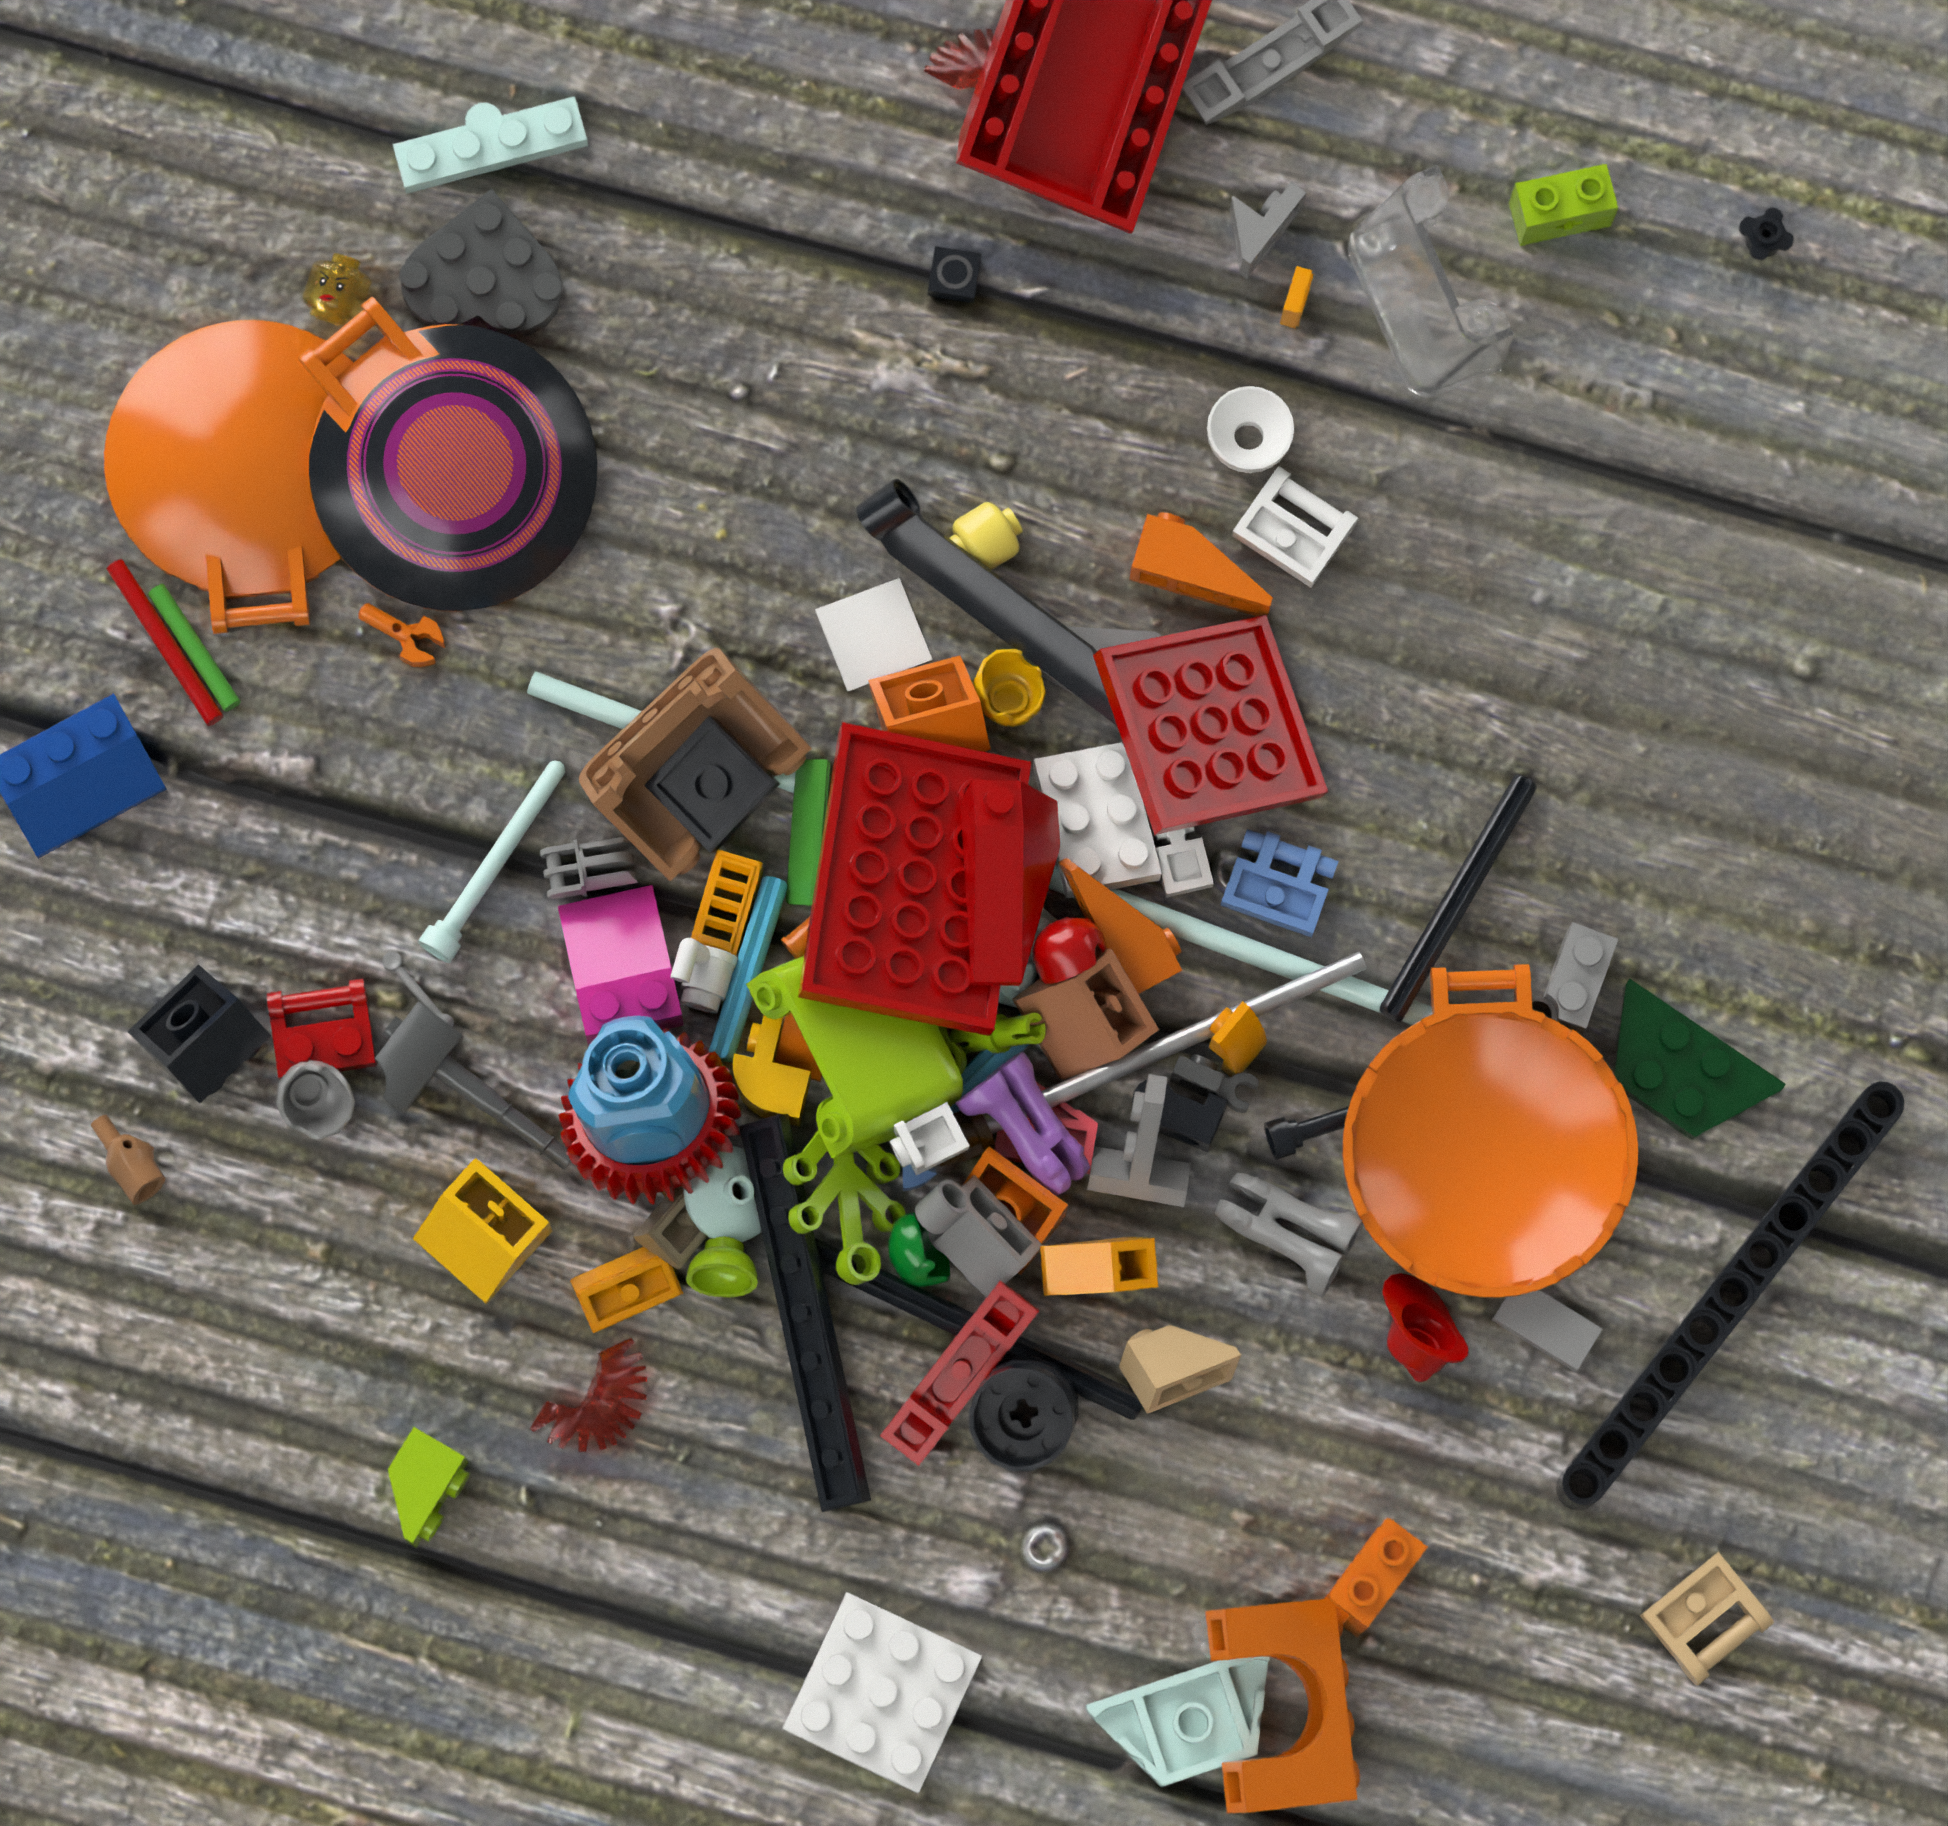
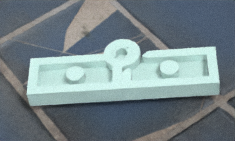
M574 96L502 115L499 109L492 104L478 103L468 110L465 117L466 125L393 144L406 194L585 147L588 146V141Z

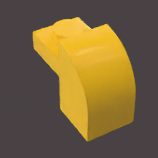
M763 1015L762 1024L753 1022L748 1038L746 1051L753 1052V1058L734 1053L733 1074L735 1086L742 1101L754 1113L764 1118L778 1114H788L790 1124L800 1127L811 1082V1071L775 1063L784 1017L771 1019Z

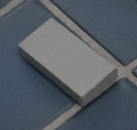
M1541 1290L1505 1297L1491 1320L1575 1373L1603 1330Z

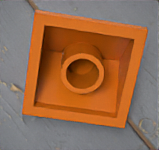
M991 1147L984 1151L964 1182L965 1184L975 1175L1043 1246L1067 1214L1068 1204ZM1039 1251L1024 1266V1268H1022L1018 1272L1019 1275H1021L1026 1270V1268L1029 1266V1264L1032 1262L1035 1256L1039 1253Z

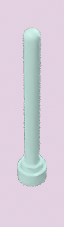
M555 760L546 766L443 921L437 920L434 926L428 925L418 940V944L431 955L446 963H451L461 948L458 942L462 934L459 931L564 776L565 766L562 762Z

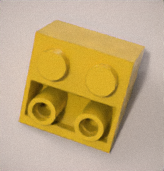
M475 1157L442 1193L413 1237V1240L487 1304L551 1234L552 1229L549 1221Z

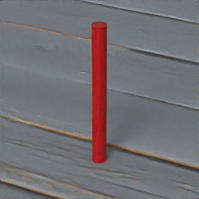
M124 560L114 561L106 570L206 725L216 724L224 715Z

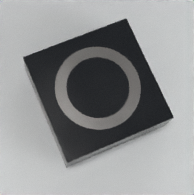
M935 246L928 296L974 303L982 253Z

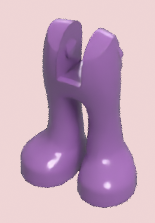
M1024 1051L1019 1052L987 1076L986 1080L978 1084L955 1103L966 1116L987 1113L993 1117L1008 1135L1030 1174L1039 1184L1054 1195L1058 1196L1071 1187V1179L1080 1180L1088 1172L1090 1166L1088 1159L1084 1155V1147L1078 1143L1076 1138L1071 1136L1053 1112L1036 1083L1032 1063ZM1021 1108H1022V1109L1024 1110V1112L1028 1115V1117H1029V1119L1031 1120V1122H1032V1124H1033L1035 1130H1034L1033 1127L1031 1126L1030 1122L1028 1121V1119H1027L1026 1116L1024 1115V1113H1023V1111L1021 1110Z

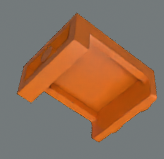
M1386 1518L1376 1528L1325 1597L1336 1604V1608L1339 1609L1342 1615L1343 1627L1357 1638L1370 1626L1428 1548L1427 1545L1391 1518Z

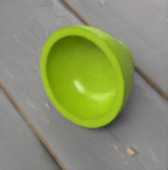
M716 1237L707 1240L704 1250L692 1259L687 1270L686 1281L693 1290L712 1297L732 1298L752 1292L757 1287L758 1277L753 1261L744 1253L742 1242L731 1237Z

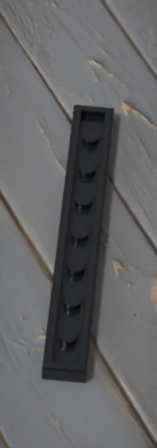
M778 1114L741 1125L739 1128L750 1179L754 1187L755 1203L822 1512H827L871 1501L814 1231L805 1234L797 1233L791 1228L788 1220L791 1208L806 1202L807 1198L803 1184L793 1185L784 1176V1162L787 1158L796 1155L797 1152L789 1115ZM797 1162L796 1169L801 1175L799 1162ZM803 1210L802 1219L807 1225H809V1216Z

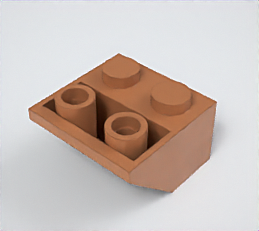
M1096 946L1095 955L1097 962L1092 968L1059 983L1045 984L1039 979L1012 999L1021 1015L1034 1012L1043 1018L1040 1022L1030 1023V1026L1045 1023V1038L1039 1045L1059 1079L1064 1080L1120 1059L1159 1030L1111 949H1106V951L1102 952L1100 947Z

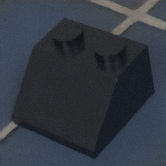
M199 964L127 1031L199 1104L209 1095L217 1092L223 1086L225 1080L244 1061L253 1058L260 1050L261 1045L271 1037L269 1032L243 1003Z

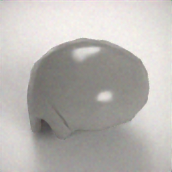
M309 1060L308 1062H300L290 1067L278 1082L275 1102L282 1119L285 1120L290 1128L304 1133L312 1139H323L340 1133L352 1119L355 1099L349 1082L335 1067L321 1061Z

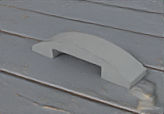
M1311 0L1298 8L1297 16L1224 63L1217 60L1186 80L1182 91L1207 125L1242 109L1301 73L1350 36L1363 24V20L1349 0Z

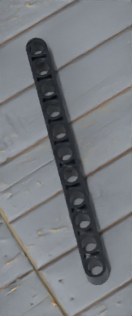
M1882 1081L1872 1083L1854 1100L1567 1465L1556 1483L1558 1498L1564 1506L1572 1510L1581 1511L1590 1508L1603 1497L1900 1118L1904 1110V1098L1902 1092L1895 1085ZM1874 1096L1883 1099L1888 1104L1889 1116L1886 1118L1874 1116L1867 1106L1868 1098ZM1840 1134H1850L1858 1140L1860 1145L1858 1155H1848L1840 1149L1838 1144ZM1820 1171L1826 1174L1831 1183L1830 1191L1827 1193L1815 1191L1810 1186L1808 1180L1809 1173ZM1788 1208L1798 1213L1801 1219L1800 1230L1791 1231L1783 1227L1779 1220L1781 1209ZM1762 1246L1769 1251L1772 1257L1770 1268H1759L1751 1262L1749 1257L1751 1247ZM1728 1283L1738 1287L1742 1294L1740 1306H1729L1722 1301L1719 1294L1722 1284ZM1701 1321L1711 1328L1713 1339L1710 1344H1699L1692 1339L1689 1332L1692 1322ZM1672 1359L1679 1363L1683 1370L1681 1382L1671 1383L1661 1376L1659 1369L1662 1360ZM1643 1397L1650 1402L1653 1408L1651 1420L1640 1421L1631 1414L1629 1406L1632 1398ZM1612 1435L1620 1440L1623 1446V1455L1620 1459H1609L1601 1453L1599 1442L1602 1436ZM1580 1473L1589 1477L1593 1484L1591 1497L1579 1498L1572 1493L1569 1487L1571 1475Z

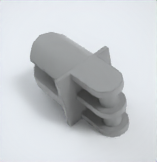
M625 836L578 844L577 839L573 840L574 843L546 847L540 850L541 858H546L548 868L543 871L544 878L550 880L551 889L547 891L548 899H560L578 895L587 897V891L638 883L634 871H623L634 865L633 854L620 852L631 846V842ZM576 854L577 863L562 866L561 856ZM579 874L581 884L565 886L564 877Z

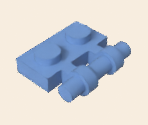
M1247 829L1241 847L1259 853L1257 861L1253 863L1237 857L1220 906L1312 938L1329 890L1311 883L1313 874L1317 873L1332 879L1338 861L1320 855L1322 850L1308 845L1306 850L1280 841L1281 836L1267 831L1266 835ZM1273 858L1300 867L1297 878L1270 869Z

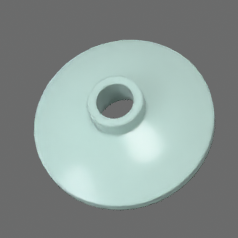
M733 1146V1153L718 1152L723 1163L722 1169L711 1165L705 1169L709 1177V1183H705L699 1177L690 1180L693 1192L689 1194L684 1189V1199L691 1220L709 1238L731 1237L744 1242L757 1236L761 1232V1226L745 1151L742 1148ZM734 1183L741 1191V1200L737 1199L732 1193Z

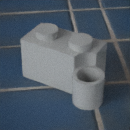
M1572 922L1564 936L1543 997H1532V1009L1540 1010L1546 1014V1017L1556 1020L1571 1030L1574 1029L1582 1036L1590 1020L1618 939Z
M975 1175L962 1187L952 1180L941 1181L915 1207L916 1217L920 1224L929 1231V1239L932 1245L942 1252L964 1274L966 1280L985 1297L988 1296L1000 1280L1006 1284L1040 1250V1246H1043Z

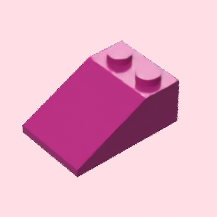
M652 885L558 906L588 1046L597 1037L602 1025L621 1017H651L662 1031L665 1028L672 1029L684 1026L675 981L670 978L672 968Z

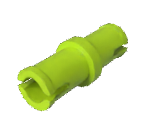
M1034 1012L1014 1017L997 1014L995 1030L991 1036L951 1029L950 1040L953 1043L966 1042L965 1045H959L965 1054L985 1050L996 1054L1005 1053L1013 1046L1041 1043L1045 1038L1046 1026L1045 1023L1030 1026V1023L1040 1022L1043 1019L1038 1013Z

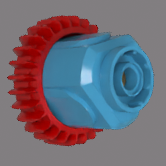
M627 1016L611 1020L602 1025L597 1037L587 1048L583 1063H578L579 1072L576 1078L567 1079L570 1089L568 1095L561 1096V1103L565 1112L558 1115L559 1122L564 1129L560 1133L561 1139L565 1147H567V1154L572 1164L577 1166L582 1178L585 1180L590 1179L598 1192L607 1187L610 1196L614 1200H617L625 1191L629 1202L633 1205L641 1193H645L649 1203L652 1205L655 1204L656 1195L659 1192H665L668 1199L674 1201V1189L680 1186L689 1194H692L693 1189L690 1180L695 1177H699L705 1183H709V1177L705 1169L709 1165L719 1169L723 1168L718 1152L733 1153V1146L728 1137L739 1135V1127L735 1120L742 1117L740 1107L736 1102L739 1100L738 1091L735 1084H733L730 1071L726 1066H722L723 1064L715 1051L709 1053L706 1044L702 1040L692 1044L689 1035L685 1032L677 1039L668 1028H665L662 1032L651 1017Z

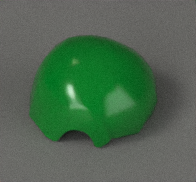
M915 1212L900 1216L895 1221L891 1230L888 1249L890 1262L901 1279L918 1287L948 1282L951 1277L949 1259L932 1245L929 1239V1231L920 1224Z

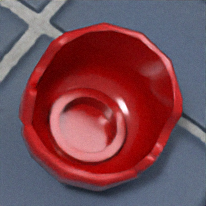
M1065 917L1048 924L1039 933L1032 945V957L1035 968L1043 983H1059L1096 965V945L1100 947L1102 952L1106 951L1107 948L1103 933L1093 921L1087 918Z

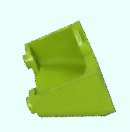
M804 956L762 972L746 984L757 1007L766 1017L779 1019L792 1013L833 1096V1099L822 1107L818 1116L819 1134L832 1159L897 1138L894 1133V1124L902 1120L904 1123H907L945 1103H948L949 1107H951L961 1098L963 1079L937 1025L799 998L798 993Z

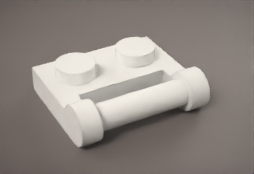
M1279 466L1234 528L1232 537L1312 588L1341 544L1349 536L1359 518L1347 510L1343 514L1291 480V473ZM1278 495H1281L1330 527L1332 531L1326 537L1273 501Z

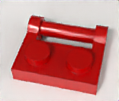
M364 978L349 980L348 986L283 995L282 991L266 993L279 1080L290 1067L300 1062H308L309 1060L321 1061L335 1067L340 1072L377 1066ZM351 1004L353 1006V1018L287 1027L286 1014Z

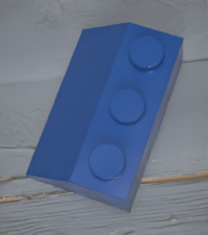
M114 693L0 754V793L38 859L167 790Z

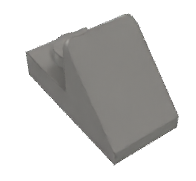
M1290 182L1282 194L1275 190L1262 206L1260 214L1236 197L1231 199L1229 214L1239 274L1246 279L1249 278L1303 209L1306 192L1293 182Z

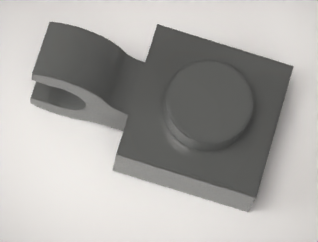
M1191 1054L1190 1059L1179 1056L1169 1082L1208 1098L1209 1093L1228 1100L1227 1105L1232 1110L1240 1113L1247 1112L1250 1104L1238 1099L1235 1095V1089L1238 1086L1245 1085L1256 1090L1260 1081L1255 1076L1249 1073H1238L1231 1078H1225V1074L1216 1071L1218 1065L1203 1056Z

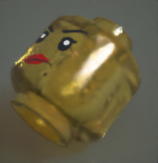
M333 253L331 261L317 260L314 262L302 299L304 304L311 308L309 313L311 317L343 327L347 320L350 321L362 311L361 305L366 301L371 280L367 274L358 270L360 261L342 254Z

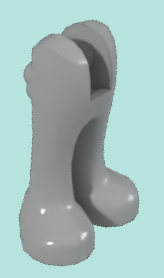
M1237 1172L1229 1182L1230 1187L1260 1206L1256 1213L1252 1214L1229 1201L1220 1199L1214 1214L1239 1234L1285 1255L1305 1270L1308 1289L1315 1295L1323 1298L1341 1266L1343 1255L1348 1254L1363 1227L1362 1220L1358 1214L1353 1211L1338 1214L1323 1211L1293 1197L1267 1181L1249 1174ZM1283 1218L1303 1227L1319 1239L1325 1240L1333 1249L1341 1254L1277 1224L1276 1219Z

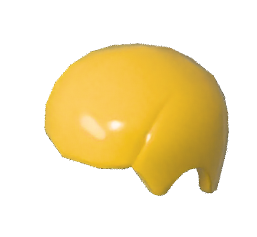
M1018 649L995 650L983 659L973 681L974 688L981 702L983 714L1001 726L1016 727L1025 725L1040 712L1046 696L1041 669L1027 662L1023 658L1022 651Z

